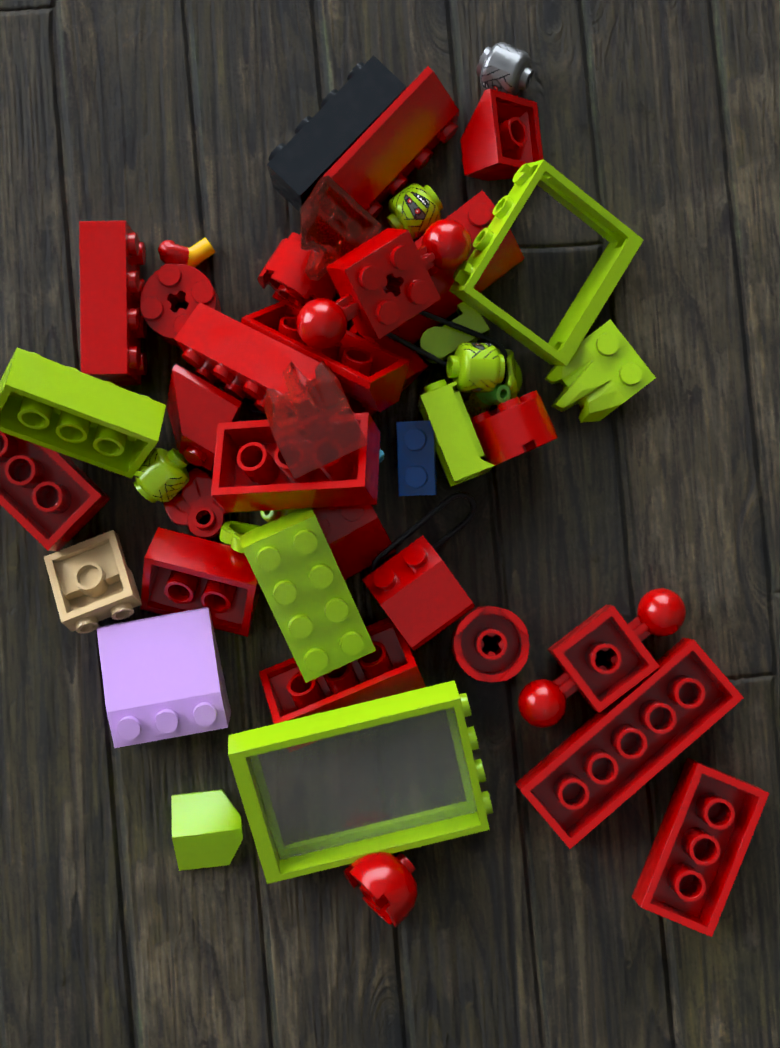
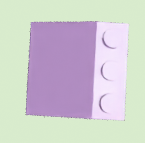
M209 607L97 627L106 713L114 748L228 728L231 709Z

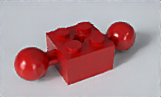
M441 219L432 223L423 235L422 246L418 249L409 230L387 228L326 266L341 298L335 302L326 298H318L306 303L297 316L296 325L300 338L308 346L315 349L324 350L332 348L343 339L347 330V322L352 319L359 335L381 339L441 300L428 270L433 266L440 269H452L461 265L467 259L471 250L469 232L456 220Z
M666 588L653 589L641 598L637 607V617L628 624L614 605H604L547 649L564 673L553 681L547 679L533 680L521 690L518 697V708L523 719L527 723L540 728L556 724L565 713L566 699L576 691H579L589 706L598 713L611 705L660 667L642 641L651 634L668 636L681 628L686 618V607L682 598L674 591ZM599 650L609 652L605 657L608 662L606 666L595 663L596 653Z

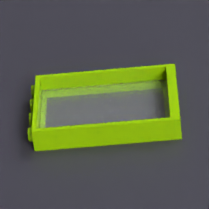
M455 680L229 735V760L267 884L352 864L357 859L371 853L386 852L393 854L490 830L487 814L493 813V808L488 791L481 792L479 784L486 781L481 759L474 760L472 750L479 749L474 726L467 727L465 717L472 716L467 694L458 693Z

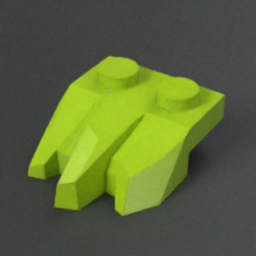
M610 319L581 342L567 366L554 365L544 379L551 384L559 382L563 384V391L551 406L563 412L579 404L581 411L578 418L580 423L601 421L656 379V377Z

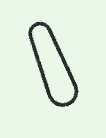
M427 311L419 313L421 316L495 345L504 356L506 372L508 355L504 346L499 341ZM392 332L386 335L446 368V361Z

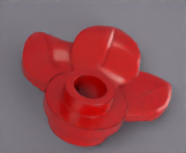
M193 468L189 472L190 479L182 489V493L177 494L171 501L164 502V508L169 518L175 524L188 526L189 530L196 537L210 539L220 533V529L225 523V515L228 512L211 496V477L203 470ZM205 514H210V521L204 525L200 524V518Z

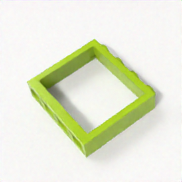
M543 159L525 163L517 170L512 180L514 186L509 194L502 197L494 207L492 214L495 217L488 228H484L473 242L475 249L469 259L459 265L454 272L453 279L455 281L449 291L548 364L567 366L644 240ZM536 185L609 242L548 343L474 289V286Z

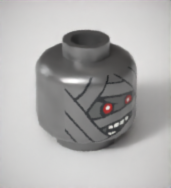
M499 42L492 48L487 47L479 60L476 74L480 77V83L484 89L491 88L515 96L520 90L526 91L528 89L534 70L529 68L530 58L527 52L504 42Z

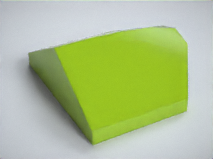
M224 790L172 795V841L179 871L230 865L244 838L241 815L228 799Z

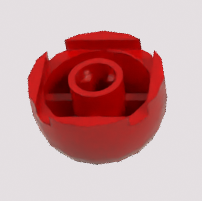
M386 852L367 854L343 870L345 877L353 888L358 884L361 885L359 889L365 896L362 899L389 925L393 923V926L396 928L415 906L418 891L417 883L412 873L416 869L402 853H399L396 857Z

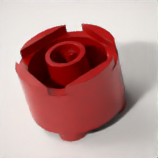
M291 233L288 238L281 240L257 280L263 289L269 284L275 290L272 297L278 302L287 300L302 308L309 301L318 298H326L333 301L338 291L326 266L338 258L329 252L319 253L310 247V243L303 236Z
M170 263L161 266L159 270L148 278L140 297V311L147 324L162 340L178 347L179 345L174 338L199 302L221 312L218 295L209 279L198 269L184 264ZM184 300L187 302L188 307L186 310L183 308L175 309V305L178 302L183 303Z
M537 390L521 397L512 398L497 405L498 408L490 412L486 411L470 418L485 454V460L495 466L558 438Z
M487 605L468 611L457 622L451 639L452 652L458 665L469 676L482 682L495 683L509 680L522 670L528 660L530 647L528 630L516 614L502 607ZM485 635L491 638L497 635L498 639L495 644L498 649L495 652L489 649L485 652L482 651L485 645L482 638Z

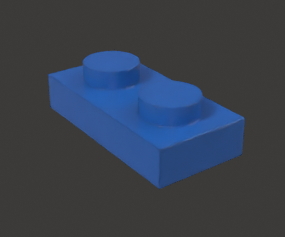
M430 421L396 422L399 496L437 495L436 442Z

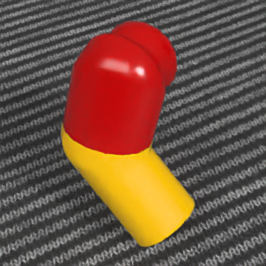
M206 237L190 248L175 244L172 240H165L158 247V253L163 263L184 264L194 268L216 253Z

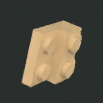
M114 530L44 556L61 623L71 632L76 631L80 634L92 632L99 627V621L112 617L114 620L128 618L133 615V608L142 605L133 573L127 566L119 537Z

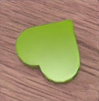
M226 521L220 529L219 539L221 542L231 545L234 551L244 553L239 536L260 526L238 521Z

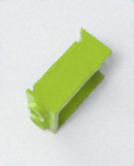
M445 379L424 387L425 392L419 397L418 407L423 420L430 421L435 434L436 453L448 483L452 487L488 473L495 465L482 460L485 454L459 391L455 392L457 387L456 381L447 384Z

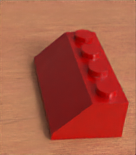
M429 66L421 72L323 175L326 199L357 228L364 221L372 222L383 209L381 203L390 194L393 197L406 186L408 182L406 177L415 167L421 170L432 158L434 153L431 150L440 141L443 144L447 143L459 128L456 125L459 109Z
M483 190L445 218L458 221L469 232L471 250L466 260L469 259L475 249L473 242L477 235L484 228H488L495 217L492 214L495 205ZM509 229L474 286V289L479 293L483 292L525 259L511 229ZM423 236L414 242L417 249L422 246ZM433 266L428 270L441 300L424 311L444 319L449 318L457 311V305L463 301L449 290L455 281L453 275L458 267L440 269ZM418 314L397 329L408 342L415 344L421 339L423 333L428 328L437 327L441 323Z
M287 300L242 317V324L324 364L340 394L347 395L361 402L364 408L381 412L399 401L410 364L409 360L346 330L345 336L336 346L324 350L312 348L304 343L297 331L296 322L301 307Z
M387 617L366 626L376 651L307 683L294 657L259 671L274 724L426 687L407 641L391 619ZM315 741L287 747L289 752H292Z

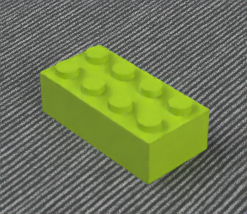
M16 348L0 380L1 432L131 479L158 443L166 408L165 404L152 400L148 396L139 395L116 386L112 382L103 381L82 373L76 368L51 361L37 353Z
M312 508L297 509L239 536L244 554L306 683L376 651Z

